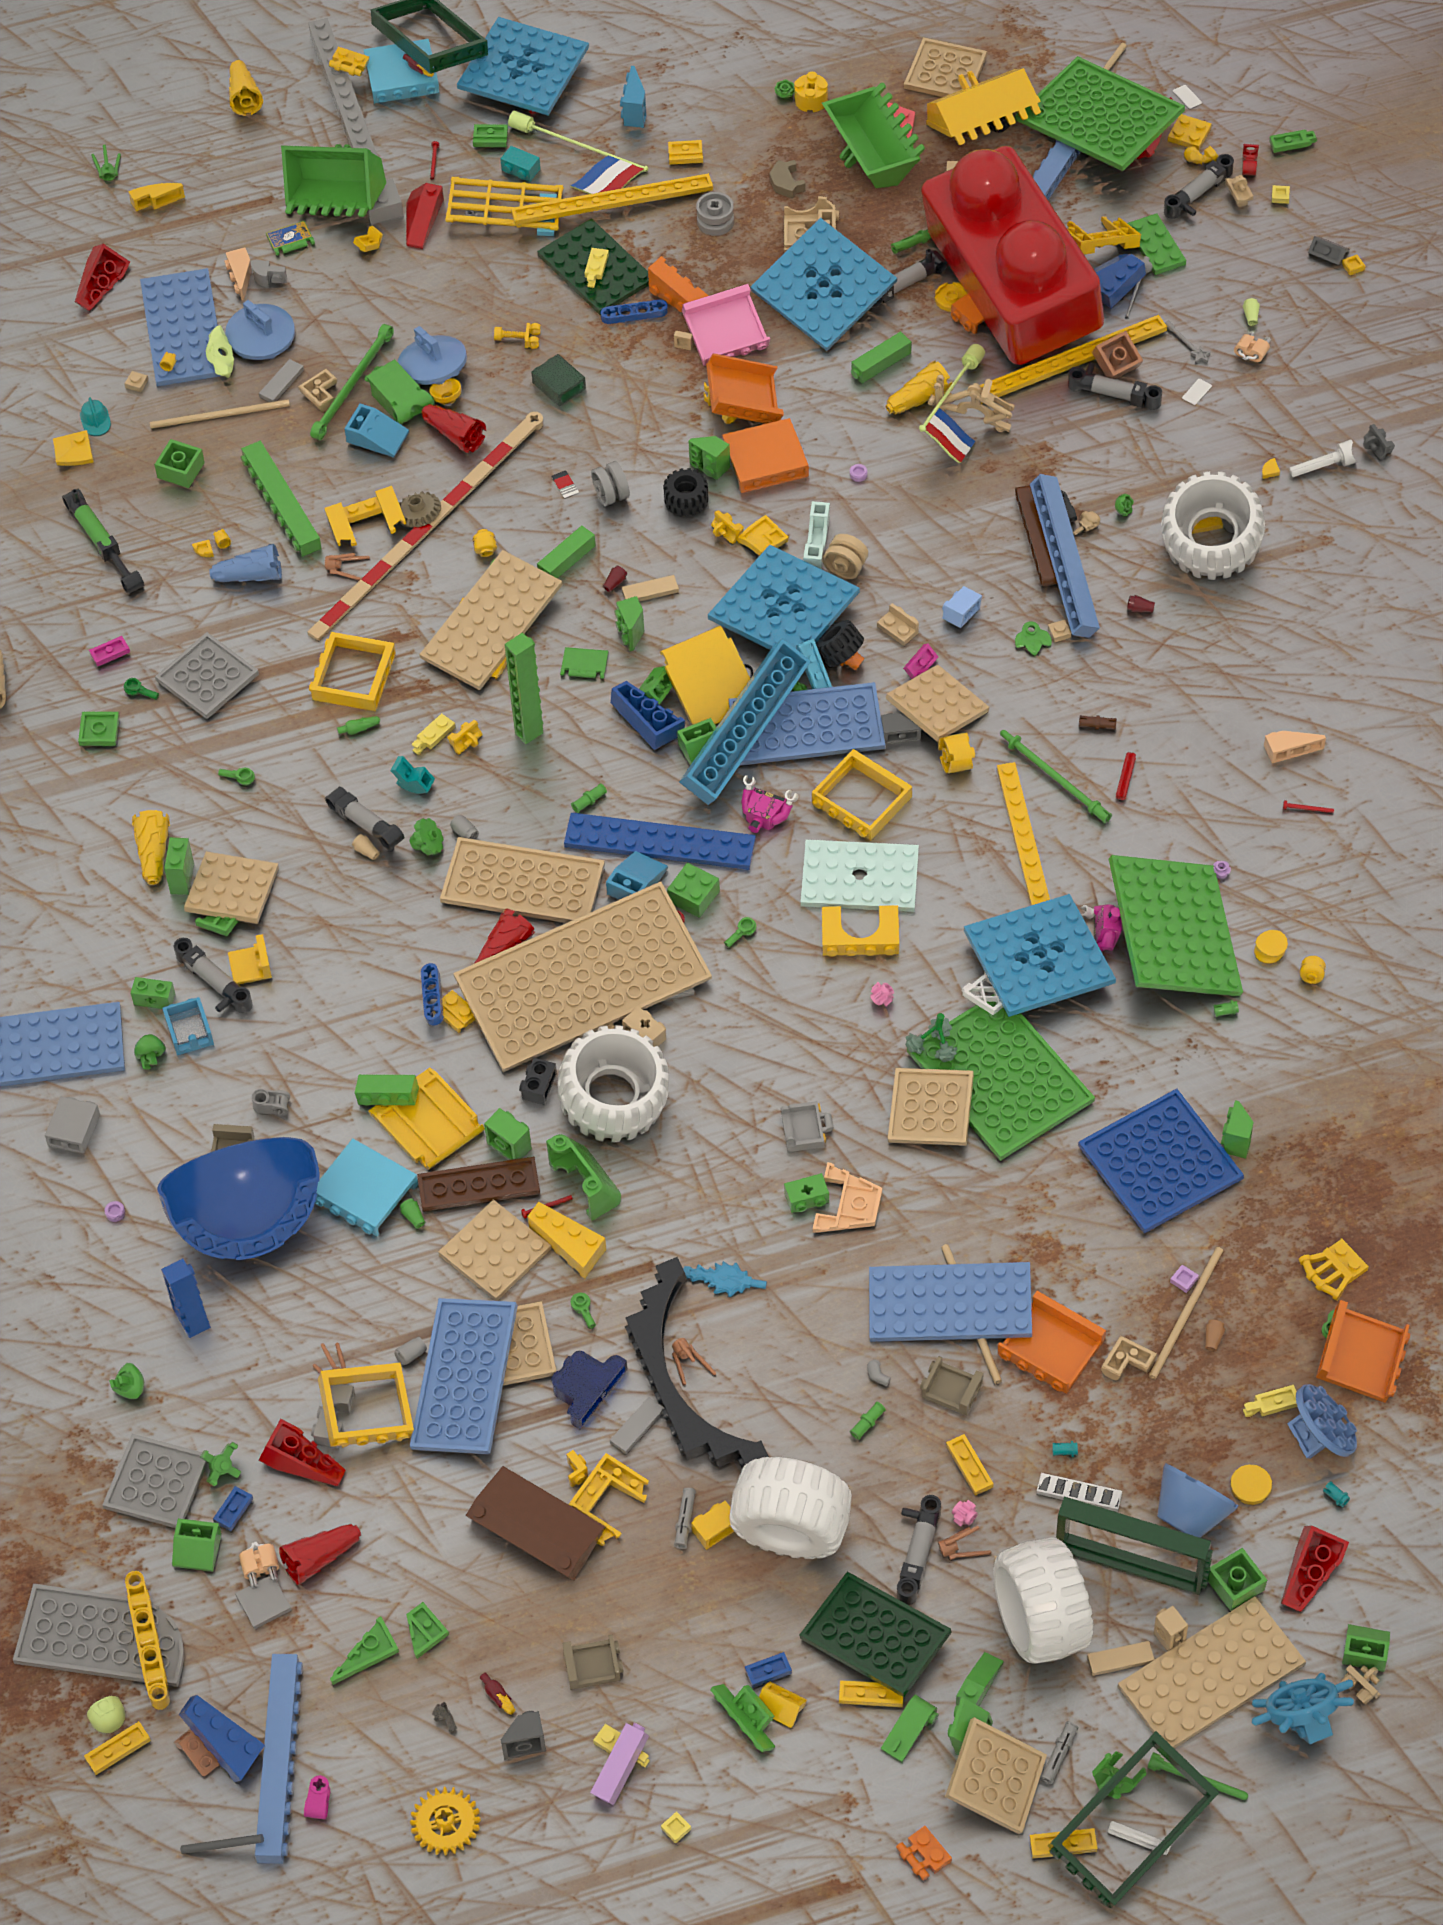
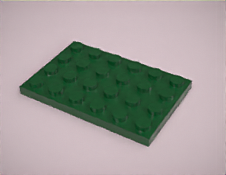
M592 218L537 251L538 256L599 315H601V310L604 307L616 306L649 286L648 271ZM591 249L609 250L602 280L596 279L594 288L587 287L588 281L585 277V269Z
M847 1571L799 1636L801 1640L900 1696L905 1697L951 1635L952 1631L951 1628Z

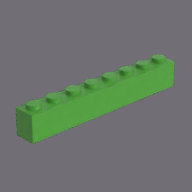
M261 440L241 448L243 455L241 456V461L243 465L248 466V472L251 478H255L258 490L263 491L264 500L271 504L270 509L274 515L277 514V520L281 527L284 526L287 538L292 539L295 551H299L301 556L304 557L322 549L319 535Z
M522 632L504 645L514 731L525 744H528L543 734L544 723L540 705L535 643L532 638L527 637Z

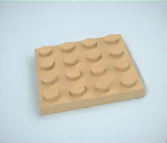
M923 37L904 82V89L945 97L962 90L958 81V75L961 74L964 75L970 87L972 85L967 77V72L972 71L976 79H978L987 57V51Z
M939 665L932 667L886 695V700L937 742L940 738L949 736L988 713L990 708Z
M206 851L184 905V910L190 913L214 917L221 916V918L230 917V919L236 918L238 921L258 924L279 865L273 862Z
M896 1068L888 1142L967 1146L974 1072L965 1070Z
M493 1199L438 1253L441 1258L493 1300L498 1301L551 1250V1245Z
M542 1301L517 1307L503 1386L557 1375Z
M974 1717L970 1719L945 1797L1020 1834L1023 1832L1047 1754Z

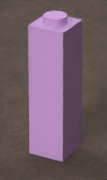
M634 1723L633 1726L625 1724L590 1792L595 1797L614 1806L649 1738V1735L644 1732V1727L637 1723Z

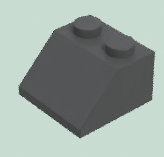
M526 1711L522 1715H518L501 1738L504 1760L546 1751L539 1711Z

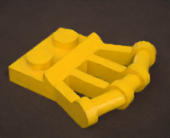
M1343 1239L1331 1247H1327L1322 1253L1303 1255L1299 1258L1300 1265H1303L1307 1274L1306 1278L1316 1285L1315 1288L1318 1291H1323L1333 1296L1332 1299L1336 1301L1339 1300L1347 1285L1368 1271L1369 1267ZM1326 1261L1317 1269L1312 1268L1311 1263ZM1331 1267L1336 1271L1326 1279L1319 1277ZM1340 1277L1343 1279L1337 1289L1329 1286Z

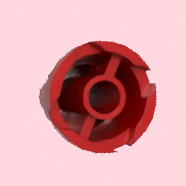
M432 404L422 409L424 421L439 430V433L450 439L460 450L469 453V451L473 453L483 443L485 435L482 432L483 430L486 431V425L478 418L475 419L466 414H460Z
M506 908L501 913L498 922L489 934L488 940L474 964L527 941L535 933L534 927L520 914L513 916L515 911Z
M348 1524L329 1531H322L310 1537H303L279 1548L281 1561L283 1564H287L286 1572L293 1582L299 1585L350 1549L353 1544L359 1541L361 1532L357 1525Z

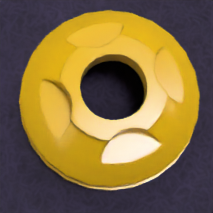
M450 378L445 380L443 384H432L429 391L434 401L446 405L454 403L462 390L460 382Z

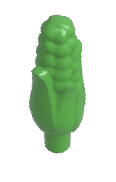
M372 716L349 720L344 726L337 727L338 734L347 732L349 735L365 731L367 728L379 724L380 718Z

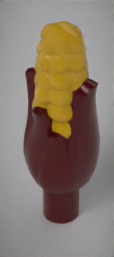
M404 54L403 59L408 62L411 69L428 77L434 75V73H428L410 56Z
M483 1673L480 1679L485 1684L484 1689L487 1695L509 1715L514 1714L516 1709L503 1686L498 1681L491 1679L487 1673Z

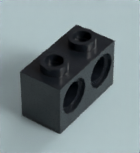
M533 1058L532 1063L528 1064L526 1068L527 1076L525 1080L521 1081L519 1091H521L522 1100L545 1105L557 1075L556 1063Z

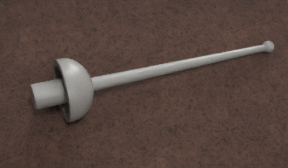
M1144 256L1140 260L1145 263L1146 273H1149L1153 265L1149 262L1150 258ZM1140 281L1135 286L1127 314L1125 315L1126 317H1129V312L1133 304L1135 295L1137 293Z

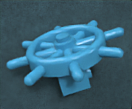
M1319 1673L1315 1679H1303L1289 1684L1281 1681L1279 1683L1280 1688L1274 1691L1268 1699H1254L1252 1701L1253 1707L1266 1708L1267 1710L1266 1713L1254 1717L1252 1724L1258 1726L1271 1721L1279 1725L1281 1733H1285L1291 1728L1292 1731H1296L1299 1737L1309 1744L1332 1736L1333 1733L1328 1716L1338 1706H1352L1354 1704L1353 1698H1339L1338 1694L1352 1688L1353 1681L1346 1680L1334 1685L1332 1682L1325 1680L1326 1676L1324 1673Z

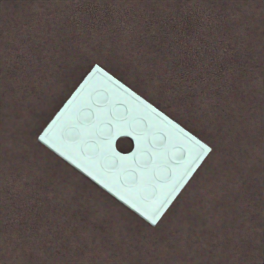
M806 840L801 907L841 906L842 909L879 910V906L898 905V911L915 912L919 845ZM861 869L866 871L867 875L862 880H857L852 875L853 872Z

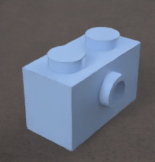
M963 586L954 593L949 601L944 603L942 619L961 628L980 609L982 595Z

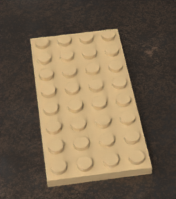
M502 550L419 654L420 658L481 690L506 658L504 644L522 632L525 634L562 587V581Z
M458 837L440 896V902L501 913L508 908L515 911L514 915L520 914L526 917L568 923L593 911L605 867V860Z
M1254 1596L1120 1681L1117 1687L1151 1732L1157 1731L1175 1749L1306 1664V1660Z

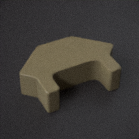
M778 160L770 171V183L775 193L794 198L796 193L805 191V181H794L791 176L792 172H796L795 160L788 162Z

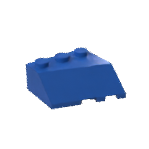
M1133 254L1119 255L1094 268L1100 279L1102 303L1110 309L1146 275L1145 263Z

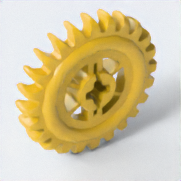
M444 1786L441 1794L435 1788L434 1796L427 1791V1800L420 1797L422 1806L414 1804L418 1812L412 1811L411 1816L415 1820H410V1825L415 1827L411 1828V1833L417 1834L414 1839L415 1841H421L420 1847L423 1848L428 1845L427 1852L435 1849L436 1855L443 1851L446 1856L449 1850L453 1854H456V1848L464 1850V1843L471 1845L469 1838L474 1839L477 1837L473 1831L480 1829L479 1825L476 1824L481 1821V1818L477 1816L480 1810L478 1808L474 1809L476 1802L472 1801L469 1803L471 1800L469 1794L463 1798V1790H460L456 1795L455 1787H452L451 1792L448 1793L447 1788ZM451 1809H454L458 1813L453 1814V1811ZM435 1814V1820L430 1821L432 1815ZM461 1822L460 1827L457 1830L455 1828V1824ZM438 1829L441 1832L440 1835L436 1834L433 1830ZM452 1830L455 1832L451 1835L443 1836L444 1833H449Z

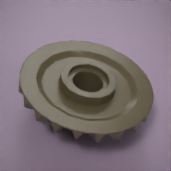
M421 491L419 494L415 492L414 495H408V498H402V502H399L406 521L404 526L407 527L424 526L432 522L441 511L439 498L429 492L424 493Z

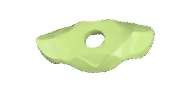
M219 325L209 334L206 357L214 365L216 374L229 378L234 364L232 346L229 344L223 328ZM218 349L224 350L226 356L221 355Z

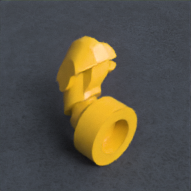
M1190 146L1184 151V159L1188 162L1201 165L1202 163H1210L1213 160L1217 162L1218 154L1211 146L1204 150V155L1194 146Z

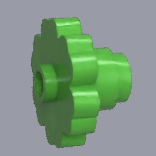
M430 818L418 820L414 824L415 832L409 839L411 847L414 850H422L428 856L440 853L443 849L442 842L444 838L441 830L437 828L436 822Z

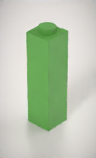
M900 331L851 362L852 376L863 384L911 354L912 342Z
M581 525L537 563V568L558 579L596 546L595 534Z

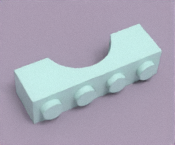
M812 501L808 541L805 544L803 561L822 569V557L825 553L830 519V503Z

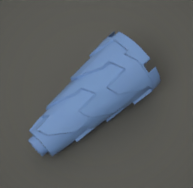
M273 543L253 549L251 552L234 556L235 558L218 562L209 569L210 577L216 582L280 580L282 578L281 562L277 558L279 556L278 550Z

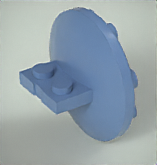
M249 300L243 303L244 308L237 311L226 325L225 334L229 344L232 346V351L244 359H273L289 348L295 336L293 319L284 309L271 304H253Z
M418 326L414 329L415 342L408 345L398 358V363L417 384H443L445 380L460 373V370L466 363L467 353L465 346L458 339L445 335L431 336Z
M1305 1384L1300 1387L1296 1392V1403L1300 1414L1287 1424L1294 1437L1297 1438L1306 1458L1311 1459L1325 1447L1342 1457H1348L1354 1453L1357 1448L1355 1435L1357 1429L1348 1420L1346 1409L1341 1404L1338 1405L1322 1386L1316 1387L1311 1384ZM1341 1418H1345L1348 1423L1344 1424Z

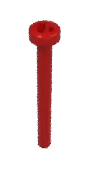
M437 141L431 143L433 148L431 180L434 179L437 148L440 146V143Z
M1287 800L1283 802V810L1294 808L1334 813L1333 808L1287 803Z
M569 1195L561 1199L546 1203L544 1205L548 1207H553L558 1204L573 1200L572 1195ZM533 1208L527 1211L525 1209L521 1210L524 1219L528 1218L527 1215L530 1214Z

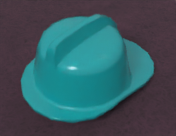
M89 397L88 401L81 408V422L84 430H87L89 435L100 436L105 434L111 426L109 413L102 402L92 400Z

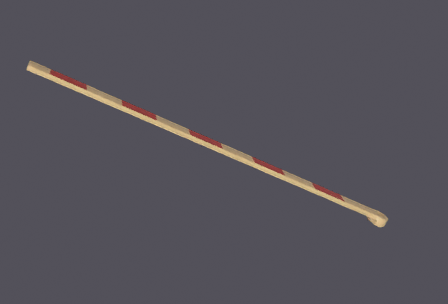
M539 412L527 414L526 418L440 501L441 511L432 522L424 526L414 527L307 631L308 635L320 641L534 430H540L543 427L542 414Z

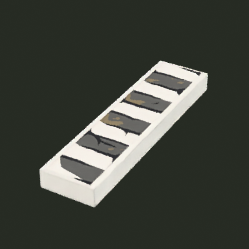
M1041 1473L1037 1488L1038 1495L1063 1500L1065 1496L1114 1512H1118L1122 1497V1491L1045 1473Z

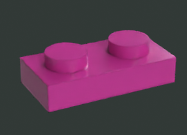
M119 636L90 649L89 653L98 667L130 653V649L123 636Z
M928 643L923 644L903 669L913 679L927 671L937 660L938 655Z

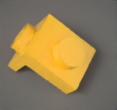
M369 226L367 234L355 237L353 243L364 252L379 249L383 234L374 226Z
M572 1450L566 1454L567 1463L574 1471L568 1476L571 1487L582 1484L588 1477L585 1459L582 1455H577Z

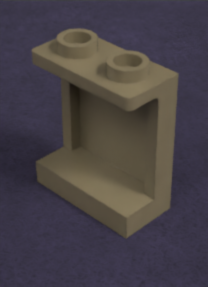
M213 1124L212 1132L214 1138L211 1152L235 1144L253 1141L255 1136L252 1126Z
M938 1356L936 1361H932L930 1364L928 1377H924L921 1382L922 1398L967 1416L983 1384L984 1373L976 1370L974 1375L943 1363L942 1357Z
M613 1634L608 1635V1640L571 1646V1641L562 1643L570 1690L621 1681L620 1673H623L622 1660H617L616 1654L620 1653L618 1641L613 1640Z

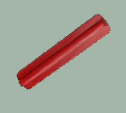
M1126 753L1116 792V799L1123 801L1126 799L1136 760L1135 753Z

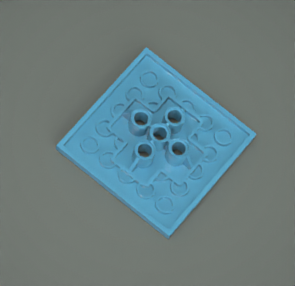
M498 17L485 37L488 43V56L472 60L457 83V89L549 116L589 49V43Z
M819 218L750 286V290L823 349L828 351L897 282V277L830 224Z
M769 545L708 613V620L770 650L782 638L797 649L796 645L813 638L816 643L860 593V587Z
M1070 894L964 926V933L1008 1017L1116 983V978Z

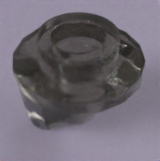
M442 1702L441 1705L437 1704L432 1713L434 1721L438 1722L445 1719L449 1732L456 1730L454 1718L450 1710H448L446 1702Z

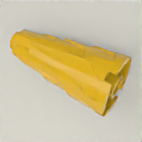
M236 60L231 63L229 68L230 107L236 114L246 116V113H250L253 115L261 109L263 96L245 63L241 60Z
M936 360L930 362L914 378L905 383L904 387L888 398L885 405L887 411L894 415L901 414L914 406L917 407L929 401L931 394L935 396L934 385L937 383L938 375L944 376L945 394L952 385V382L947 383V379L950 376L945 368Z
M146 810L139 812V817H136V814L132 816V826L141 862L142 877L147 884L157 885L163 876L164 855L170 818L167 813L164 817L162 811Z

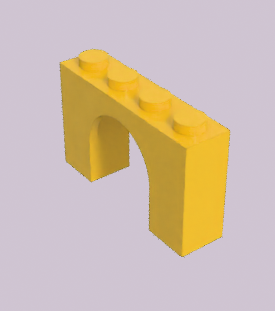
M898 905L879 906V927L874 934L865 938L852 937L843 930L841 925V906L822 907L823 956L899 954Z

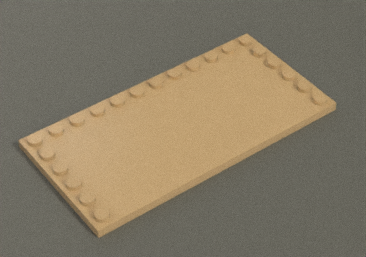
M658 882L453 973L503 1072L566 1045L577 1038H581L589 1030L597 1031L601 1026L615 1023L628 1016L638 1006L644 1010L712 979L707 965L662 882Z

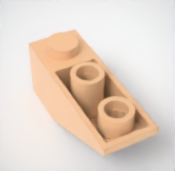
M245 247L226 252L227 260H224L226 269L231 271L229 272L230 280L235 282L233 285L235 293L240 295L241 300L245 298L252 273L250 258Z

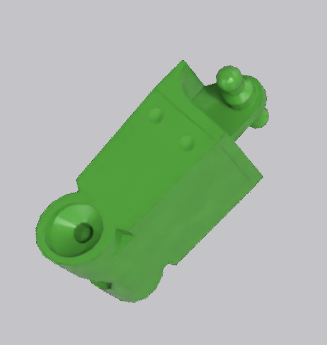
M395 359L384 366L375 367L369 375L365 376V381L370 383L372 396L401 425L412 419L415 415L422 413V409L425 406L435 404L432 396L427 391L420 389L419 385Z

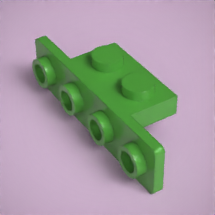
M724 1684L713 1686L710 1689L715 1695V1699L724 1706L728 1715L738 1723L742 1732L748 1735L758 1750L766 1752L775 1748L773 1742L763 1731L775 1716L749 1685L743 1686L735 1697Z

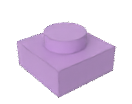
M1181 1265L1171 1277L1170 1283L1187 1293L1198 1280L1199 1275Z

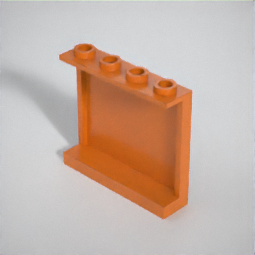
M715 353L711 355L706 367L712 413L765 424L781 420L784 412L783 409H779L777 406L774 374L778 366Z
M790 418L722 435V440L730 444V460L739 482L740 493L809 477V465Z
M1036 1291L1031 1304L1032 1337L1006 1338L1003 1344L999 1342L997 1354L1003 1360L1016 1364L1020 1370L1033 1374L1039 1381L1047 1382L1056 1391H1062L1067 1394L1105 1341L1106 1330L1041 1292Z
M1340 1300L1334 1309L1316 1378L1386 1403L1389 1397L1394 1396L1397 1388L1394 1382L1401 1373L1399 1363L1403 1361L1406 1354L1403 1348L1404 1344L1407 1345L1410 1338V1333H1408L1410 1325L1406 1324L1404 1329L1349 1310L1347 1309L1348 1302Z

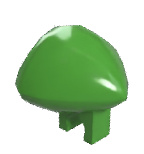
M144 1035L136 1043L134 1055L137 1059L141 1060L143 1069L150 1070V1065H157L156 1058L165 1052L166 1046L155 1035Z
M126 1363L120 1368L115 1380H109L112 1390L123 1397L138 1399L143 1393L144 1377L133 1363Z

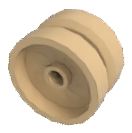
M838 534L832 539L822 557V562L825 568L835 576L842 579H853L857 577L862 565L868 558V549L856 537L848 534Z

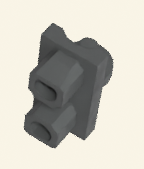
M1375 424L1369 426L1368 433L1363 437L1365 439L1363 443L1366 450L1372 449L1379 460L1384 459L1387 453H1392L1395 447L1392 441H1386L1384 429H1378Z

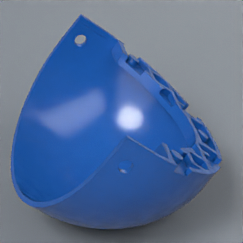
M291 1137L266 1138L235 1144L197 1157L167 1174L158 1184L157 1191L169 1223L176 1233L189 1245L203 1254L212 1257L244 1260L264 1255L285 1244L284 1242L290 1236L295 1235L313 1210L317 1198L316 1192L320 1172L314 1148L305 1140Z

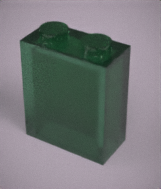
M559 354L549 358L531 372L532 383L559 407L586 389L585 377Z

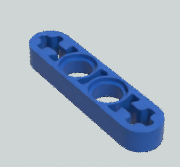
M664 300L608 306L601 310V320L605 324H614L663 317L668 313V306ZM640 309H646V310H647V311L644 312V313L639 312ZM623 311L630 312L628 315H622L621 313Z
M428 963L421 969L424 1016L429 1025L436 1026L444 1018L441 980L437 966L433 963ZM430 985H436L435 988L431 990L427 989ZM437 999L434 1004H428L430 1000Z

